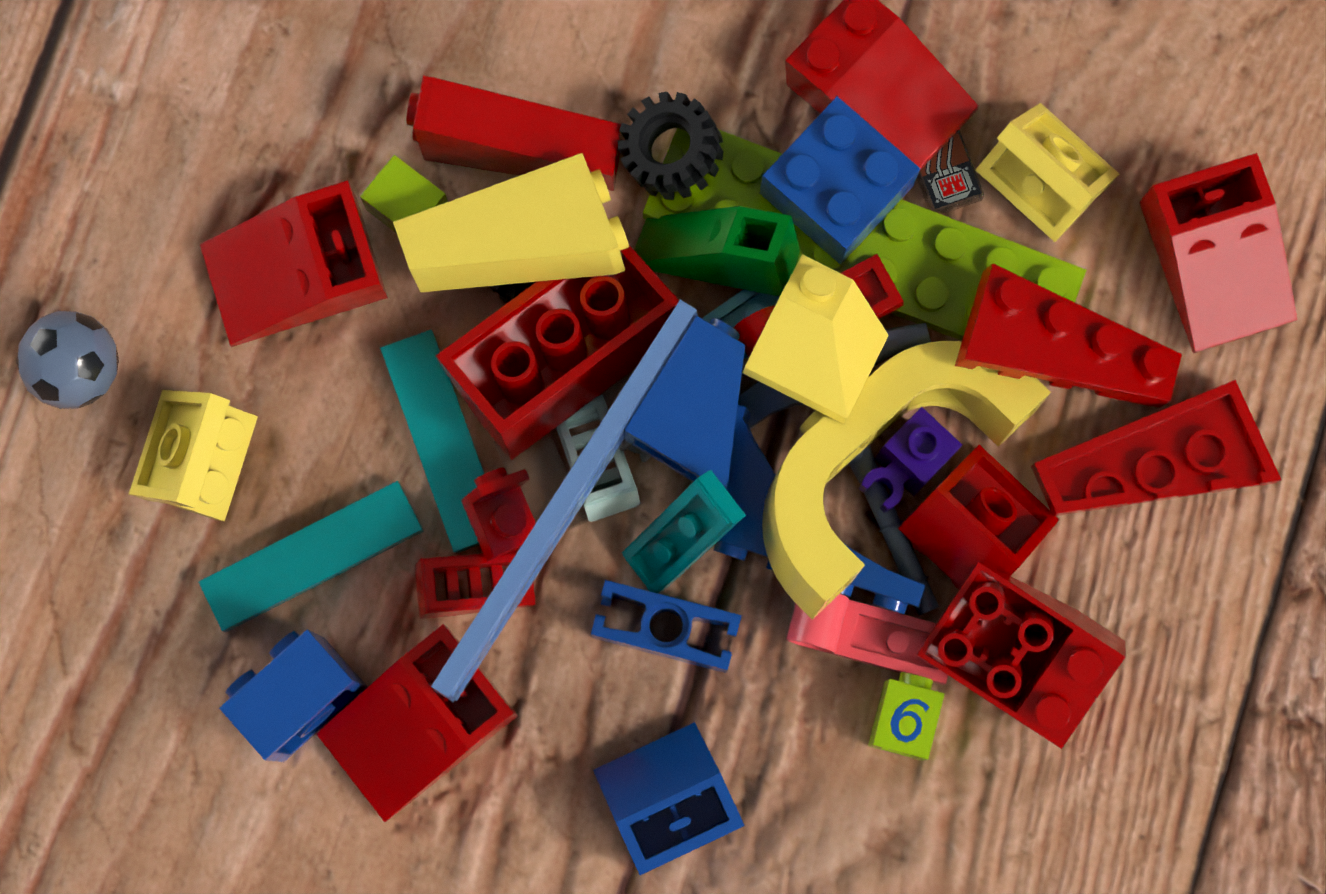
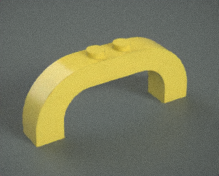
M961 341L929 342L916 345L898 353L867 378L845 424L817 410L813 412L800 426L799 430L804 435L789 451L769 487L763 509L762 529L766 553L778 581L793 601L813 619L853 582L865 566L836 536L827 521L823 505V493L826 483L901 416L920 407L939 406L963 414L999 447L1036 412L1051 393L1037 378L1023 376L1020 379L1001 376L998 375V370L980 366L973 370L955 366Z

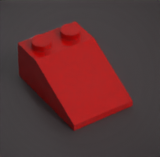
M842 0L785 60L787 86L821 114L838 96L921 169L974 115L979 107L900 17L879 0Z

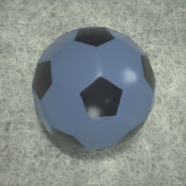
M56 311L41 317L28 328L18 345L16 363L27 391L42 403L59 409H78L94 403L108 391L117 375L119 356L116 344L108 329L94 317L76 311Z

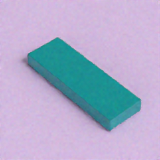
M709 470L698 477L622 552V555L648 590L659 594L676 581L746 515L712 470Z

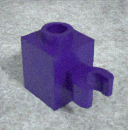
M921 407L882 447L874 458L882 467L868 472L861 481L859 490L864 493L876 482L887 485L890 496L885 500L880 509L884 513L888 512L899 503L903 496L904 488L915 496L963 444Z

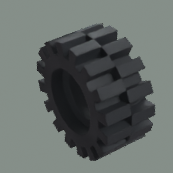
M668 92L658 93L659 103L654 104L650 96L641 100L646 108L641 114L634 107L629 111L627 115L633 123L631 126L625 123L621 124L619 132L625 140L618 141V150L623 155L620 159L624 167L640 187H644L649 194L656 197L658 192H660L664 199L674 200V192H679L684 199L692 196L689 187L694 184L700 190L708 186L703 178L707 173L713 177L718 173L719 168L715 163V159L723 160L724 151L719 143L723 142V139L716 127L717 125L699 101L694 98L691 102L686 94L677 92L676 98L673 100ZM673 128H679L689 133L690 146L687 153L681 159L670 164H663L654 160L652 146L659 135Z

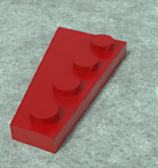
M993 263L982 272L955 366L972 370L977 366L998 370V375L1016 379L1028 376L1048 380L1050 386L1064 389L1077 386L1094 390L1098 396L1160 408L1171 401L1182 354Z
M1236 380L1031 465L1053 516L1262 486L1282 481Z

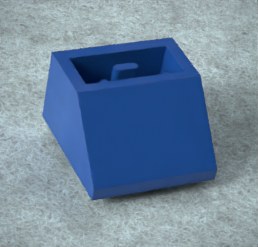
M695 722L593 770L639 875L645 874L745 826Z

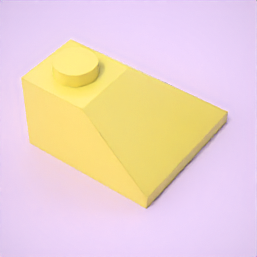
M802 254L742 373L845 424L889 335L853 279Z

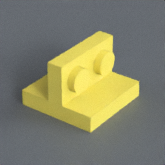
M1041 103L1011 121L997 137L999 142L975 169L1054 242L1069 229L1088 206L1120 175Z
M162 390L129 495L147 501L166 503L214 520L225 521L258 416L229 406L230 400L212 393Z

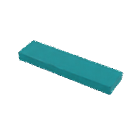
M431 329L386 345L380 349L453 552L457 554L480 545L461 500L477 487L474 480L485 473L452 382L436 358V355L440 353V349Z
M396 481L198 581L221 630L228 632L424 532L400 483Z

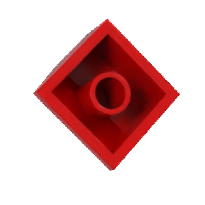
M979 444L898 529L910 540L913 547L935 563L959 590L979 560L1011 576L1060 519L1053 516L1051 511Z

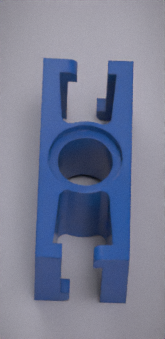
M605 580L601 593V605L611 607L612 599L615 597L641 606L646 610L641 619V630L636 633L606 628V616L596 614L591 631L593 639L727 673L732 652L722 650L721 656L717 657L689 647L687 642L690 637L692 623L695 621L728 627L727 635L736 637L742 615ZM671 612L679 617L683 630L677 639L671 642H662L651 634L650 623L657 614Z

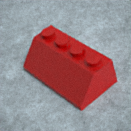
M630 245L629 248L620 250L625 271L614 275L535 282L436 355L438 362L479 422L511 460L635 369L679 302L677 297Z

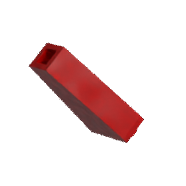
M423 76L420 93L412 92L410 95L406 123L409 126H413L412 139L414 142H418L423 158L426 161L520 176L583 153L589 171L593 172L600 169L607 189L610 191L615 189L621 155L618 150V141L623 140V136L619 132L621 127L619 123L429 76Z

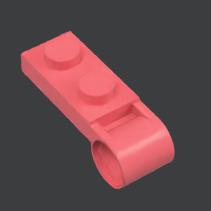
M841 594L813 619L795 603L786 640L791 643L897 673L906 672L919 675L941 685L946 684L948 678L947 674L917 655V652L937 623L849 600L848 597Z

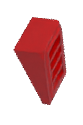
M518 551L510 552L489 561L486 560L484 553L420 558L415 564L420 619L479 613L488 597H483L480 569L489 568L491 591H493L503 575L502 566H509ZM458 571H467L469 599H460ZM444 573L446 600L437 601L435 574ZM533 583L517 608L536 605Z

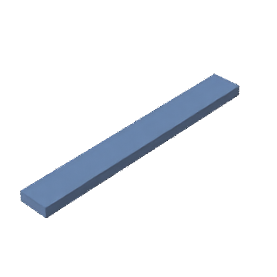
M679 300L431 687L437 693L452 702L458 700L625 439L624 429L695 317L698 316L697 309Z

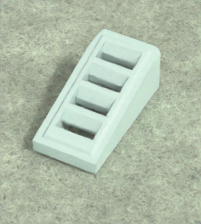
M603 395L597 396L556 427L570 469L579 457L576 451L585 448L597 428L572 437L569 429L598 419L601 423L608 412ZM620 449L617 450L610 463L614 462L616 467L603 472L583 503L590 522L640 505L637 487L625 454Z

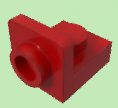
M505 467L489 471L474 480L477 487L461 500L487 561L520 549L536 524L521 489V486L530 480L526 469L509 475Z

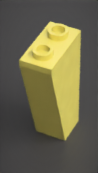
M583 153L393 222L409 270L420 292L614 275L625 271L620 250L629 248L619 217L615 216L608 219L602 205L611 201L600 169L593 172L589 171Z

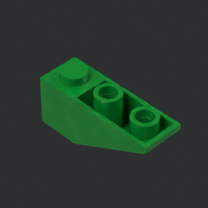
M743 206L663 215L659 219L646 218L634 251L653 272L779 297L794 271L801 252L791 215Z

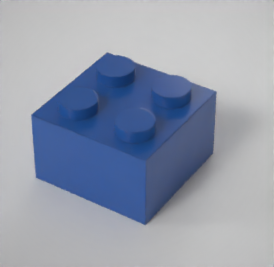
M836 96L763 174L760 194L782 214L791 215L793 223L841 265L910 191L921 168Z
M308 629L301 635L296 631H292L282 638L269 652L273 660L258 674L251 669L236 679L225 691L230 699L219 708L266 761L285 762L368 687L324 637Z

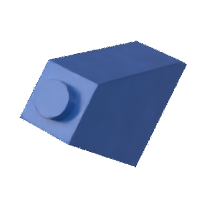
M696 316L624 429L625 441L692 482L707 471L712 470L725 489H727L745 344L738 341L740 334L733 327L717 318H712L708 323Z

